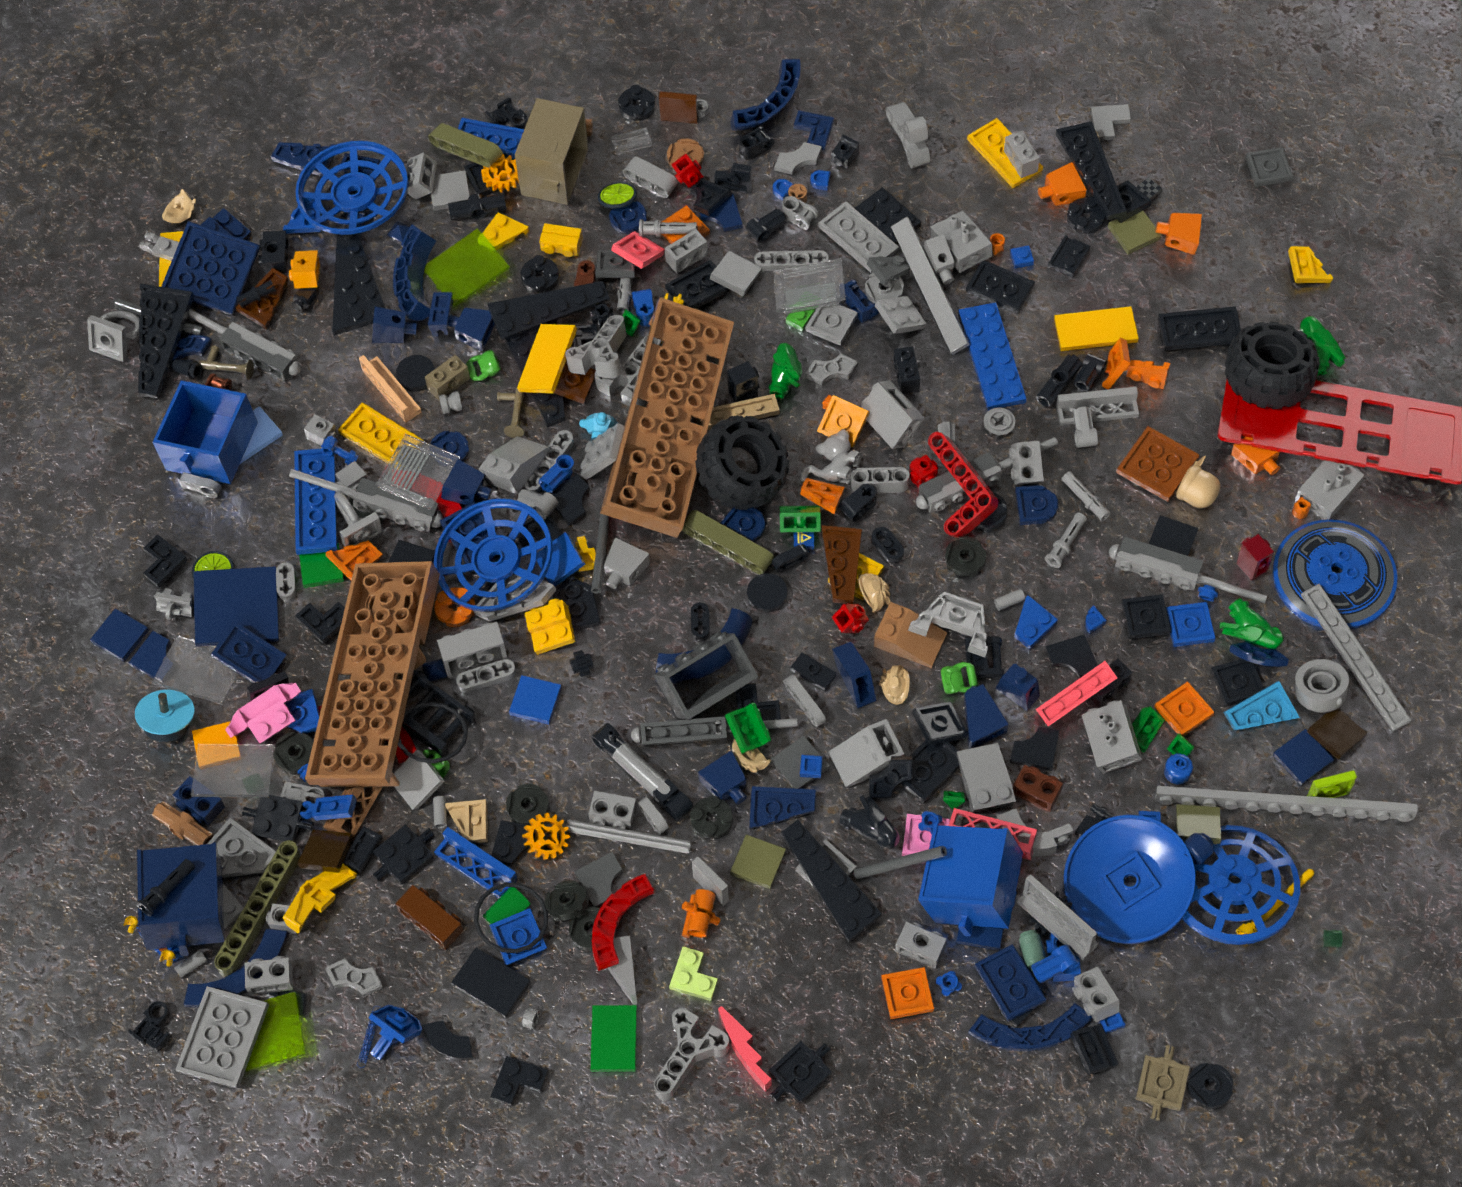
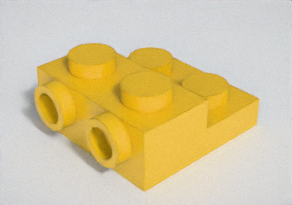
M552 599L546 606H539L525 612L527 628L531 633L534 651L537 655L575 642L569 608L563 600Z

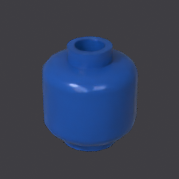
M1184 754L1171 755L1166 761L1164 775L1170 783L1182 785L1190 779L1193 763Z

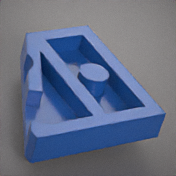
M303 199L309 216L313 220L320 217L321 213L316 206L315 200ZM299 206L290 215L291 220L283 227V231H286L287 234L321 232L320 229L310 224L304 218Z
M1028 595L1025 599L1014 637L1030 650L1057 624L1058 619Z

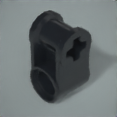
M763 126L758 127L740 138L739 155L742 159L750 160L771 149L775 144V139L769 137Z
M863 484L841 501L839 509L852 522L859 520L876 505V490L874 486Z

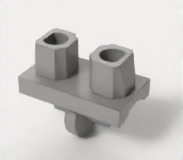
M167 588L162 593L156 592V611L166 613V619L172 620L174 615L192 617L194 602L192 593L184 592L182 596H176L172 589Z

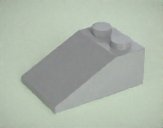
M517 436L491 452L480 466L479 471L484 473V480L487 484L518 494L549 451V447Z
M998 743L956 752L970 812L978 813L1011 806L1016 802L1011 780Z

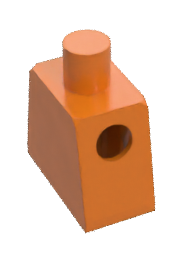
M1071 162L1048 173L1045 179V186L1038 188V194L1041 199L1051 197L1054 205L1059 206L1085 198L1087 189L1074 164Z
M1172 213L1167 223L1157 222L1155 233L1166 235V246L1195 255L1199 245L1202 214Z
M1245 437V438H1243V439H1247V440H1252V441H1253V438H1250V437ZM1241 443L1233 445L1231 455L1254 474L1265 469L1272 476L1280 470L1276 463L1280 452Z

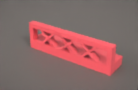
M1103 661L1035 710L1046 725L1050 726L1117 679V676L1107 662Z
M954 808L948 826H957L954 824L958 815L966 817L969 822L962 827H975L974 825L985 822L990 828H1008L1023 851L1022 858L1032 859L1037 829ZM1023 832L1031 834L1028 844L1019 842L1016 836Z

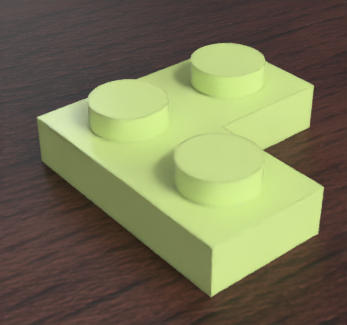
M682 947L669 989L712 1001L718 978L698 973L704 952Z

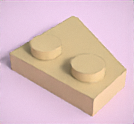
M486 799L445 803L462 837L471 843L488 842Z

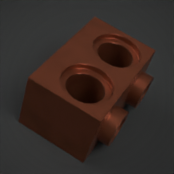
M1024 765L1013 784V792L1015 796L1051 812L1061 793L1063 783L1054 776H1047L1041 773L1036 767ZM1024 780H1031L1033 784L1028 785L1024 783ZM1050 789L1053 793L1046 794L1043 790Z

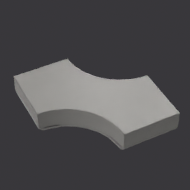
M803 142L802 146L793 152H780L774 166L775 171L793 175L802 166L816 165L822 151V146Z
M839 354L830 361L814 360L806 371L805 378L821 386L832 378H845L849 380L858 366V361L843 354Z
M345 958L325 967L334 989L343 986L352 987L359 991L363 998L383 989L374 967L367 969L355 968Z

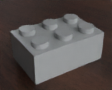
M497 622L486 623L481 627L466 629L459 634L446 635L437 640L448 680L457 677L462 672L507 659L504 642Z

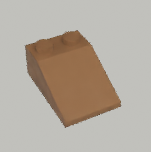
M890 602L875 634L874 647L932 668L947 632L931 623L926 637L908 631L910 623L915 621L919 615L909 608Z

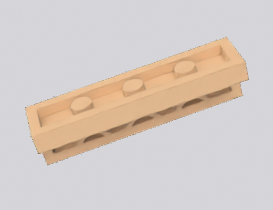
M364 355L359 357L362 371L405 423L422 413L418 404L378 356L370 361Z

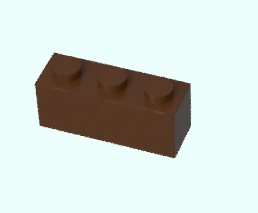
M412 885L395 903L398 912L446 950L463 932L461 919L454 913L451 915L447 913L445 906L438 900L435 902L431 900L426 890L421 887L418 889Z

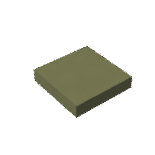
M1144 211L1137 213L1122 223L1117 219L1108 223L1109 230L1128 255L1161 239V234L1155 233L1156 227Z
M1177 804L1176 834L1184 842L1193 833H1204L1211 838L1213 844H1220V807Z
M745 835L730 875L771 889L785 856L786 849Z

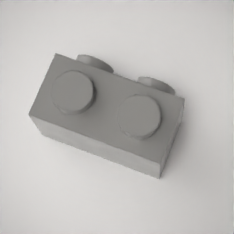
M424 152L408 159L406 171L409 182L407 194L414 199L432 193L437 161Z

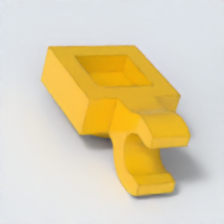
M585 536L577 537L578 542H575V546L585 562V565L578 571L594 570L596 554L594 547L588 548Z

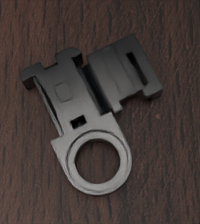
M509 97L498 103L497 109L493 112H485L486 118L493 124L500 125L499 123L506 122L508 119L511 127L525 129L528 122L527 115L521 109L517 111ZM517 119L525 120L522 124L515 123Z
M156 1001L144 1011L143 1015L145 1018L135 1030L131 1031L129 1029L128 1032L140 1044L145 1045L147 1043L159 1052L171 1038L168 1032L163 1034L160 1031V1027L169 1018L170 1011L165 1003ZM156 1008H164L163 1016L159 1018L153 1016V1011Z

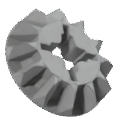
M993 408L984 416V427L990 434L993 433L997 437L1000 435L1006 436L1009 432L1013 431L1015 417L1005 408ZM1003 419V425L995 426L996 421L999 422Z

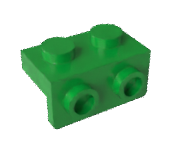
M754 702L725 715L741 754L760 748L771 741L769 730L765 727L761 718V712Z

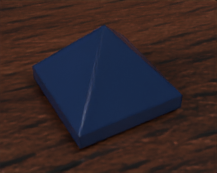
M397 221L387 236L402 243L410 227Z
M442 659L422 664L424 673L430 682L447 678Z

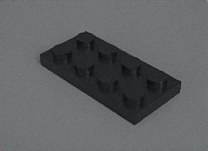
M1236 306L1161 313L1158 315L1165 351L1228 345L1241 332Z

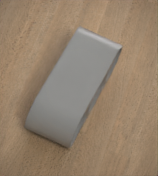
M633 157L623 170V175L628 180L663 198H667L678 185V180L674 175L639 157Z
M904 467L857 468L851 474V489L856 491L863 484H870L874 486L876 493H901L909 487L910 474Z

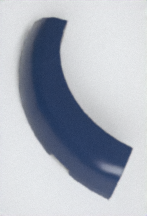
M800 59L781 61L779 83L763 103L746 109L733 110L730 121L732 131L760 126L777 116L785 108L798 85L801 69Z
M413 224L401 243L403 249L400 257L396 258L393 289L394 295L398 298L400 310L406 313L407 318L419 321L424 320L430 315L431 308L425 299L423 291V274L429 254L437 241Z
M732 608L727 622L721 629V633H734L742 646L752 626L751 616L741 610ZM724 644L669 678L672 683H681L683 680L693 678L700 679L726 665L732 659V656ZM659 653L656 673L658 672L657 668L666 663L672 664L676 661L674 658L682 653Z

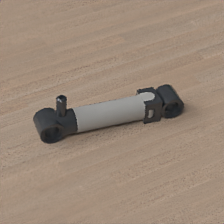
M604 724L591 736L594 744L601 751L607 752L653 796L654 801L663 810H666L674 820H680L693 808L691 800L683 792L679 791L673 782L661 776L626 743L611 724Z

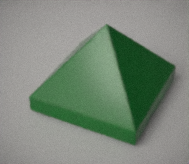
M626 309L622 317L624 318L626 333L632 337L641 320Z
M1178 733L1167 750L1173 755L1181 753L1189 756L1195 747Z
M944 791L943 801L954 810V808L959 807L965 802V793Z

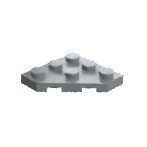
M513 574L505 580V587L509 588L514 585L521 577ZM526 580L518 589L506 594L507 602L525 592L533 582ZM543 580L527 598L511 607L492 612L474 610L473 612L487 621L497 620L544 605L555 593L556 588L553 584ZM497 583L488 592H496ZM483 597L476 606L499 605L498 597Z
M231 818L207 843L212 844L216 842L223 878L263 873L276 852Z

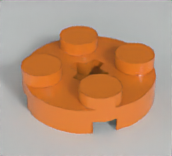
M449 588L459 599L468 591L465 588ZM444 591L439 592L434 604L438 620L449 627L466 625L472 615L474 616L475 614L473 610L460 606L457 607L456 611H453V608L450 607L457 603L452 601ZM472 597L467 603L476 606L474 597Z

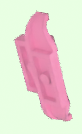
M296 683L274 685L239 708L225 729L232 738L250 728L259 744L263 743L296 721L286 703L299 695L301 690Z

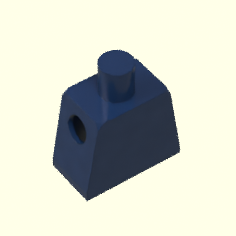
M375 307L372 343H403L404 334L416 335L417 323L405 322V312Z
M464 308L460 317L450 315L448 326L455 328L454 332L458 341L480 351H484L495 327L489 310Z
M457 459L442 487L441 498L470 505L476 501L477 497L489 500L492 489L483 486L484 473Z
M1013 664L995 687L996 690L1026 711L1040 697L1037 678L1017 664Z
M729 751L698 772L699 782L719 799L726 801L732 798L737 805L746 800L747 796L742 791L747 786L746 778L732 751Z

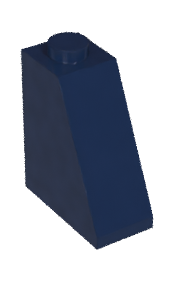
M848 642L833 648L835 664L856 707L860 708L875 702L876 696L871 671L853 643Z
M983 684L978 687H970L964 695L969 749L980 747L1006 734L1009 725Z

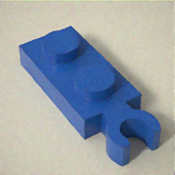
M354 795L316 798L313 804L310 801H305L302 805L307 810L300 812V815L304 819L313 817L315 821L349 818L353 816L357 798Z

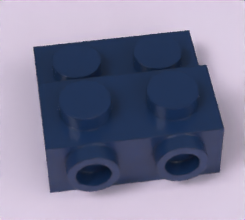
M225 208L213 218L209 217L201 224V226L243 240H247L251 236V231Z

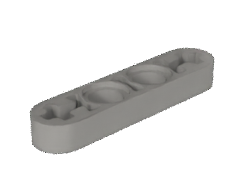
M821 250L763 251L755 255L754 264L762 267V271L824 270L828 267L829 256L825 251ZM779 258H785L787 262L785 264H779L777 260ZM798 258H804L806 259V262L803 264H799L796 262V260Z
M562 430L555 435L548 445L549 451L525 483L524 490L528 489L538 494L541 492L542 487L539 485V479L544 474L539 473L538 469L543 466L550 469L556 463L557 458L552 459L549 457L551 452H558L559 456L568 454L574 444L573 435L570 431ZM568 438V441L561 443V439L565 440ZM535 481H536V486H532V487L530 488V487H529V484H532V485H533V484L535 483Z

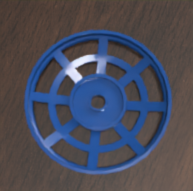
M349 141L321 151L306 164L296 184V201L304 218L316 228L333 234H357L374 229L389 220L403 204L408 192L409 182L404 163L391 149L375 142ZM357 150L373 151L385 157L378 165L370 161L358 160ZM350 151V161L339 164L330 170L322 164L325 160L337 154ZM390 161H393L399 168L403 181L392 184L390 175L385 170ZM358 167H367L374 171L368 176L358 172ZM351 168V173H347L340 178L335 175L341 170ZM317 169L323 174V177L318 182L315 193L304 192L307 179ZM381 174L387 186L376 188L374 181ZM328 180L333 183L331 193H321ZM403 188L401 197L390 211L386 210L385 208L391 200L393 191ZM352 191H358V192H357L356 194H354V195H351V194H350V192H352ZM387 193L381 206L373 203L377 195ZM303 199L315 200L322 216L313 220L305 209ZM321 200H333L335 207L327 212L322 206ZM367 208L373 211L368 216L358 219V212ZM341 211L350 212V220L339 219L334 216ZM378 214L383 216L382 218L374 221L373 223H370L362 227H357V224L366 222L376 217ZM330 220L338 224L349 225V229L330 228L321 224Z
M491 499L474 504L453 518L438 540L434 555V566L440 574L438 583L452 601L469 610L492 612L511 607L527 598L543 581L552 560V537L543 518L527 504L511 499ZM511 508L519 510L521 513L517 522L493 520L491 509ZM483 512L484 524L474 528L466 537L456 532L458 527L467 519ZM528 515L534 518L541 526L546 538L535 543L531 533L524 527ZM495 527H509L513 529L507 537L497 535ZM487 530V538L483 539L478 545L472 542L473 538ZM520 532L529 542V546L521 549L515 544V540ZM452 538L460 543L455 557V566L443 567L444 551L448 541ZM547 546V559L538 576L532 573L536 564L537 550ZM468 548L473 551L471 563L462 565L463 553ZM531 553L528 569L524 570L518 567L520 558ZM495 555H501L497 562H491ZM475 571L479 579L471 586L466 581L463 573ZM456 574L460 583L468 591L459 599L449 589L444 575ZM513 574L521 577L514 585L509 588L505 587V580ZM526 580L533 582L525 592L507 602L506 594L518 589ZM486 582L497 583L496 592H486L480 589ZM474 595L486 598L498 597L499 605L475 606L467 602Z
M1221 826V832L1247 833L1245 840L1225 839L1221 840L1220 844H1213V851L1219 859L1212 866L1194 864L1195 874L1196 871L1207 873L1209 876L1208 885L1199 889L1197 884L1195 885L1192 902L1197 901L1204 910L1217 917L1214 927L1211 929L1203 925L1188 911L1182 920L1202 936L1217 942L1243 945L1263 941L1283 929L1294 915L1300 897L1298 870L1287 851L1268 835L1243 826ZM1255 836L1274 846L1284 857L1273 860L1265 850L1253 844ZM1239 845L1242 848L1239 855H1227L1221 846ZM1250 849L1260 854L1267 862L1256 865L1247 858ZM1289 865L1292 870L1294 879L1293 897L1280 891L1281 876L1279 867ZM1272 869L1275 879L1274 887L1262 883V872ZM1231 876H1237L1240 878L1241 882L1235 884L1232 883L1229 880V878ZM1259 891L1270 895L1271 897L1267 903L1257 909L1253 899L1258 895ZM1213 893L1217 899L1222 901L1220 909L1210 905L1203 897ZM1277 899L1288 904L1289 908L1281 919L1266 928L1261 916L1274 906ZM1245 904L1249 913L1244 914L1228 913L1230 905ZM1225 920L1235 922L1253 920L1258 932L1238 935L1227 934L1221 931Z

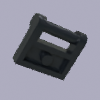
M997 636L986 637V646L992 647L993 668H988L987 654L985 657L968 652L972 637H965L966 662L974 665L976 677L1001 679L1004 675L1000 649L1002 638Z

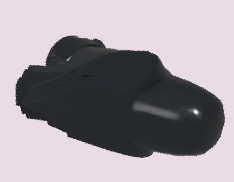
M862 795L859 797L864 809L857 810L851 807L849 810L844 809L842 811L840 825L844 826V829H853L861 836L877 842L880 847L893 849L899 844L900 837L897 830L871 796L865 798Z

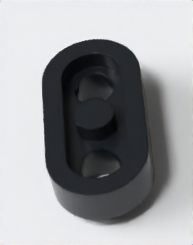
M886 527L874 529L871 541L881 555L891 563L901 561L904 556V547ZM879 538H884L885 540H884V541H879L878 539H879Z

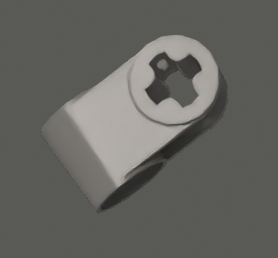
M788 196L782 201V213L785 219L803 230H808L812 220L819 215L815 207L800 201L796 197Z

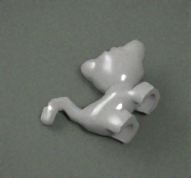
M842 429L837 434L829 436L824 443L818 444L815 448L819 454L824 455L832 462L823 470L813 465L804 467L800 474L801 482L808 478L809 473H813L815 476L830 482L846 484L851 482L853 471L850 467H858L862 456L856 450L850 451L849 432Z

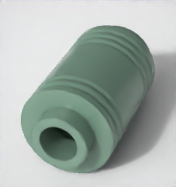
M1029 930L1020 934L1019 943L1025 965L1028 970L1033 972L1031 965L1046 958L1040 934L1036 930Z

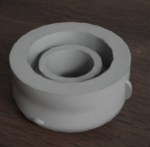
M1316 659L1303 664L1298 669L1295 676V694L1303 707L1314 712H1330L1340 708L1347 699L1349 677L1346 670L1340 664L1331 660ZM1322 687L1327 688V690H1317L1316 688Z

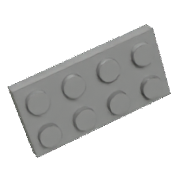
M844 202L818 223V227L870 273L873 271L867 265L869 258L878 256L892 257L899 251V246L848 202Z

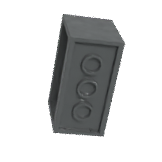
M719 631L710 636L711 640L707 643L700 642L693 646L692 652L688 654L684 652L675 657L676 661L672 664L666 663L657 668L658 672L653 674L677 718L689 720L758 678L756 671L734 633H721ZM725 644L739 671L684 704L669 677Z

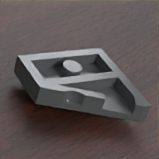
M902 256L872 257L867 262V265L883 285H887L890 279L895 281L900 276L907 275L910 270V266Z

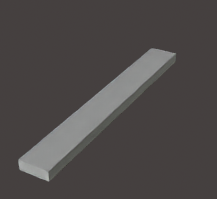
M906 217L891 226L947 346L954 355L970 344L910 219Z
M1317 584L1301 593V597L1391 731L1395 732L1411 723V718L1321 585Z

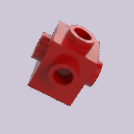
M684 154L671 164L677 172L674 176L680 184L685 183L688 188L704 177L700 172L702 167L696 159L692 161L687 154Z
M927 455L921 458L917 457L911 462L909 478L918 488L920 484L937 477L938 465Z
M843 604L832 616L841 633H859L869 621L864 608L859 604Z

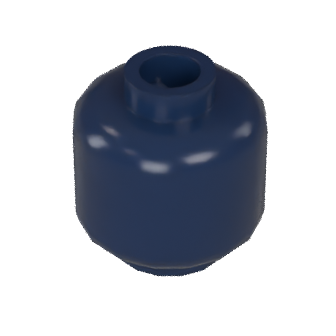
M1193 833L1184 841L1195 865L1203 864L1213 854V841L1204 833Z

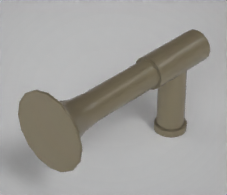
M217 346L211 347L207 361H199L202 369L239 372L245 374L248 380L252 378L254 372L252 360H248L246 364L242 365L215 362L220 350Z
M517 388L515 393H497L498 401L514 400L511 425L504 428L505 435L511 438L524 435V430L519 426L524 392H519Z

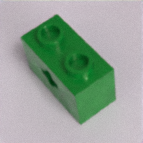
M780 506V532H821L820 506Z

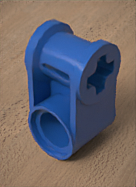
M651 289L632 292V299L637 318L641 320L639 324L643 327H649V321L654 313Z

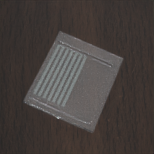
M842 258L775 270L774 292L777 313L784 312L789 314L837 305L842 300H846Z
M405 434L375 487L431 510L442 492V487L457 459L460 460V457Z

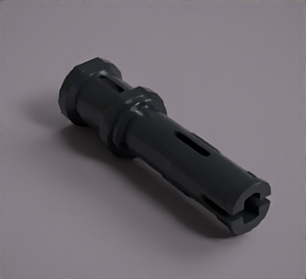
M185 859L160 885L152 887L150 893L143 900H139L136 903L138 908L144 914L151 917L154 914L153 911L161 903L164 904L167 901V895L195 869L193 863Z

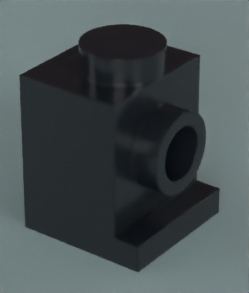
M843 134L841 140L831 152V161L837 166L848 169L859 154V142Z

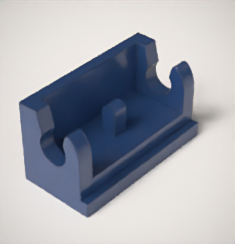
M854 279L840 286L839 297L849 309L858 312V320L864 323L879 314V311L875 307L876 303L872 304L857 285L858 282Z
M433 292L428 321L433 337H438L439 330L444 331V334L448 335L450 309L454 302L452 292Z

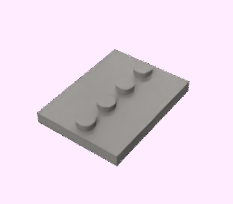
M207 986L175 1070L179 1073L239 1089L269 1004Z

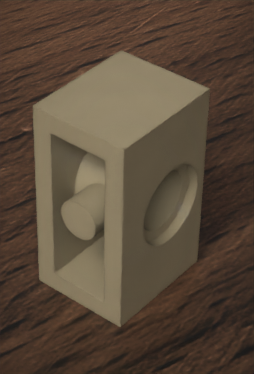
M455 354L426 375L425 380L427 389L440 401L439 395L445 394L448 396L470 380L468 367Z

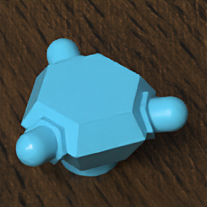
M604 412L591 414L579 422L580 427L585 428L592 435L591 440H594L599 434H603L608 428L617 424L615 418Z

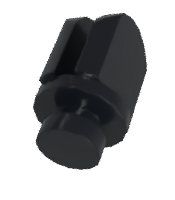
M299 288L293 297L292 307L297 311L310 307L317 298L316 288Z

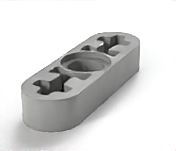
M503 659L462 672L456 679L458 689L461 692L469 693L510 680L516 674L515 665L511 660ZM503 667H507L509 672L505 673ZM495 669H497L498 676L495 675ZM484 672L492 674L489 680H482L480 678ZM474 676H477V683L475 682ZM467 679L469 685H465L463 680Z
M794 675L784 679L783 683L787 691L815 727L825 723L826 719L823 712Z

